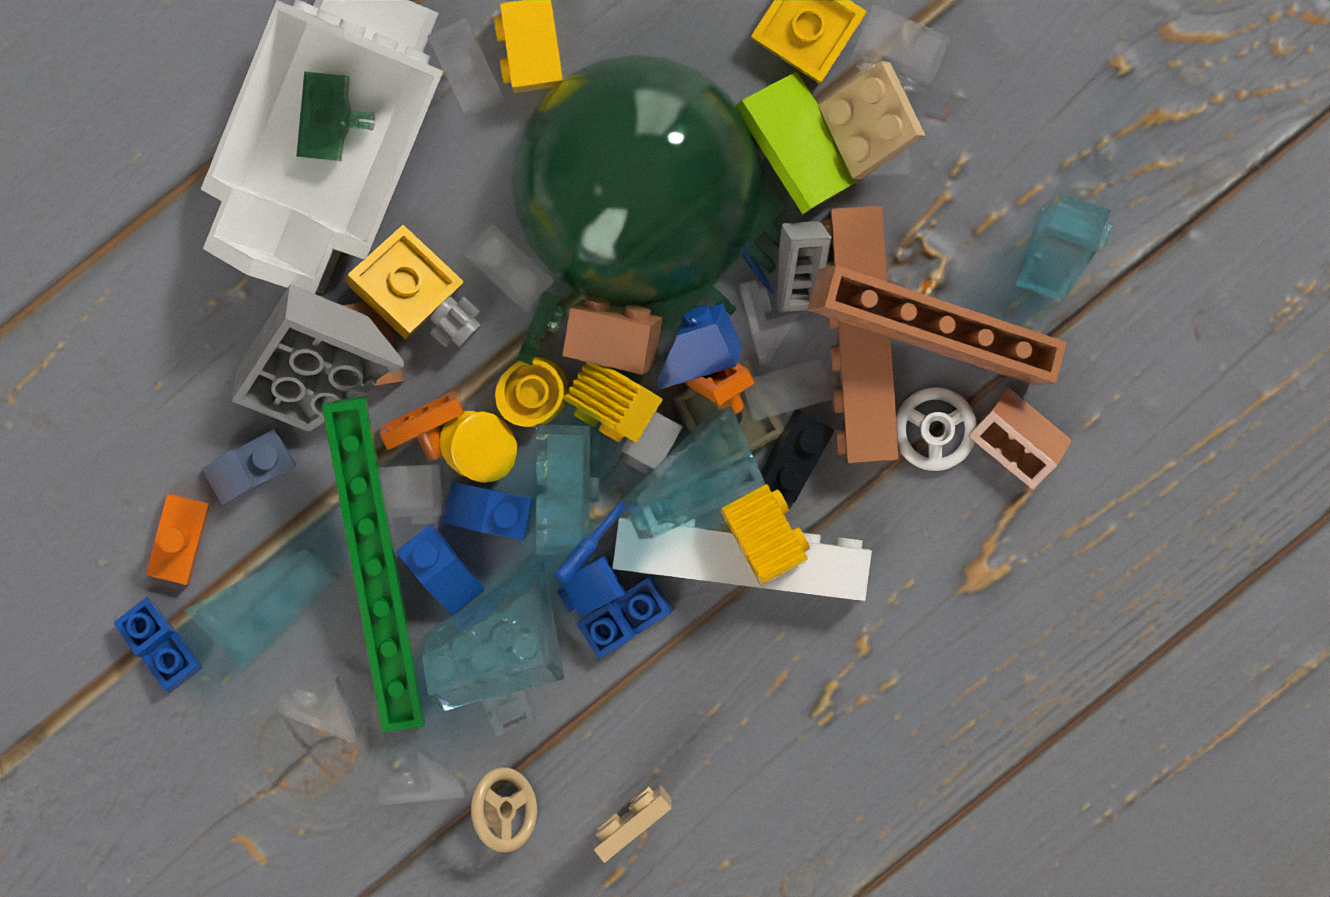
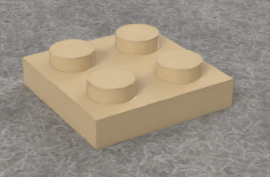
M881 61L818 106L853 179H863L926 136L890 62Z
M661 785L654 791L647 786L629 801L631 804L629 806L630 810L622 817L614 813L596 828L598 832L595 834L597 837L595 839L594 851L604 863L672 809L671 797Z

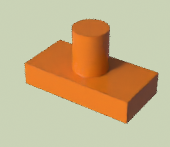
M738 363L735 367L685 382L687 386L713 401L722 417H730L739 413L744 408L739 393L755 384L749 370Z
M454 390L380 426V437L387 450L416 437L428 461L436 460L442 457L439 446L441 433L439 426L464 414L463 405Z
M167 493L146 575L183 585H190L210 503Z

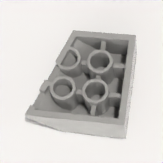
M290 284L237 366L232 402L310 432L325 421L322 410L324 402L349 399L360 391L365 394L376 386L377 379L388 372L394 374L403 368L404 361L368 316Z

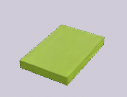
M796 71L741 100L734 107L799 210L804 214L856 184L861 179L852 178L818 107V103Z

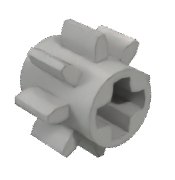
M450 296L430 316L429 320L436 326L430 333L444 347H447L453 341L461 348L481 327V324L474 319L480 311L465 297L457 303Z

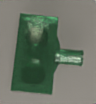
M304 71L296 157L342 161L344 139L349 128L373 131L375 123L359 122V119L375 121L374 112L351 111L348 100L349 76Z
M543 291L528 330L524 333L526 336L516 357L517 360L532 366L541 342L547 341L550 333L558 335L567 313L565 309L561 308L563 301L560 297Z

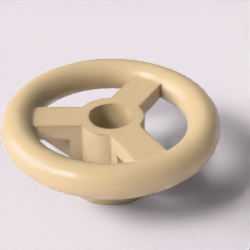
M500 767L487 772L479 780L473 792L471 801L472 822L477 835L486 846L498 852H512L521 848L534 831L537 820L536 797L527 779L514 769ZM507 780L513 783L518 788V791L510 797H501L492 791L490 787L497 781ZM524 805L525 815L522 827L511 838V821L515 817L516 810ZM489 828H494L495 832L497 833V837L494 834H492Z

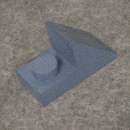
M273 429L238 449H231L202 470L221 505L224 506L297 465L278 430Z

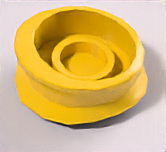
M531 356L519 360L507 369L496 385L495 399L497 408L503 418L514 425L533 428L542 426L558 416L565 407L567 401H565L564 395L569 393L568 380L563 370L553 361L543 357Z
M464 411V414L446 422L440 433L439 446L443 458L452 469L462 476L473 481L488 483L507 476L514 467L517 457V441L509 426L495 414L484 411Z

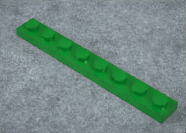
M362 396L324 402L322 410L382 733L424 727V711L367 397Z

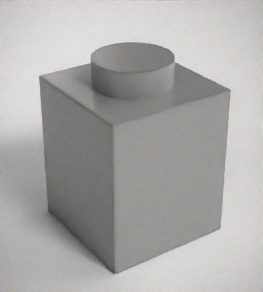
M655 412L638 442L635 443L628 438L621 451L628 454L625 463L645 474L648 473L650 468L659 471L682 426Z

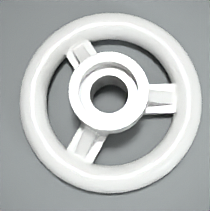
M930 387L913 393L901 404L896 413L899 451L911 464L924 470L942 471L958 465L969 455L975 444V441L969 437V434L977 425L971 406L962 396L946 388ZM929 400H942L953 405L956 410L948 415L943 412H933L925 416L914 408ZM907 420L920 427L922 438L929 444L928 457L919 454L910 445L906 434ZM933 421H938L943 425V433L939 437H934L929 432V426ZM964 421L965 432L960 446L952 454L942 458V445L947 444L953 438L955 425Z

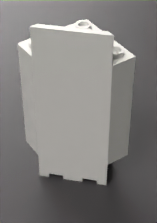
M278 0L276 1L201 187L202 191L222 201L203 247L204 250L246 275L287 288L291 284L313 294L316 291L325 293L341 252L361 259L367 258L443 73L442 70L429 65L428 62L431 56L423 53L439 13L409 0H315L313 6L300 0H295L293 6Z

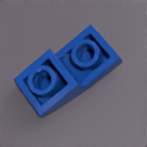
M650 575L625 591L623 596L603 605L577 622L576 625L598 659L632 639L636 634L669 615L674 609L653 576Z
M146 597L113 622L134 654L144 660L164 691L172 692L203 668L179 633L150 598Z

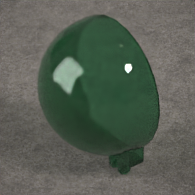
M633 54L602 59L574 71L545 94L527 119L516 147L512 191L516 216L527 242L551 274L577 293L608 300L610 305H636L648 308L656 316L662 317V322L672 330L688 311L697 307V302L705 294L715 302V305L723 303L727 314L730 316L736 311V307L714 285L745 252L768 273L771 274L775 270L776 265L772 258L765 252H762L754 243L764 233L779 249L781 233L772 224L788 206L764 184L758 143L747 128L742 115L735 107L737 104L724 88L699 70L672 59Z

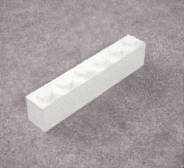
M629 511L628 518H619L613 569L860 601L866 600L872 550L862 548L863 540L838 537L837 545L820 543L821 535L803 533L810 546V550L805 552L808 558L806 563L760 586L729 527L724 522L712 521L711 529L695 527L696 519L670 516V524L653 522V513Z

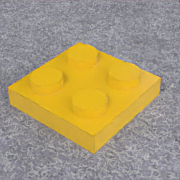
M774 0L750 39L821 84L865 17L867 11L851 0Z
M402 225L347 275L344 283L406 340L430 318L433 312L448 297H452L462 287L464 281L410 230Z

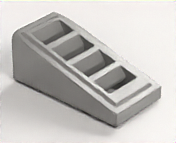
M818 221L782 224L777 289V309L779 312L806 311L818 269L826 268L831 236L822 223ZM810 256V259L797 260L798 257ZM809 273V276L794 277L795 274ZM808 288V293L791 294L792 289Z

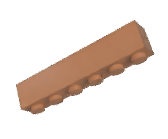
M882 206L831 209L829 219L822 220V225L831 236L832 261H828L826 267L838 265L887 282ZM828 317L829 329H836L837 345L830 346L831 370L839 371L840 387L833 388L834 413H842L843 425L842 430L835 431L837 455H844L845 463L899 460L891 338Z
M838 265L818 269L807 311L1033 385L1057 382L1067 344L1065 341Z

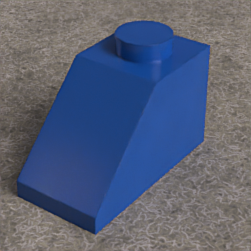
M723 303L712 307L707 305L697 306L683 316L656 380L659 390L737 365L742 344Z
M451 482L443 523L483 533L525 540L534 498Z
M434 524L428 525L396 551L420 583L451 615H454L485 590L484 586Z
M606 554L582 566L567 584L561 582L563 588L557 590L569 613L576 609L580 617L623 596L626 591Z

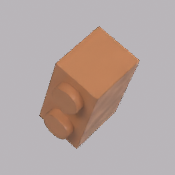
M587 296L585 300L583 299L570 307L563 356L643 375L655 366L663 318L650 315L651 310L642 306L628 305L623 309L610 306V300L606 298Z

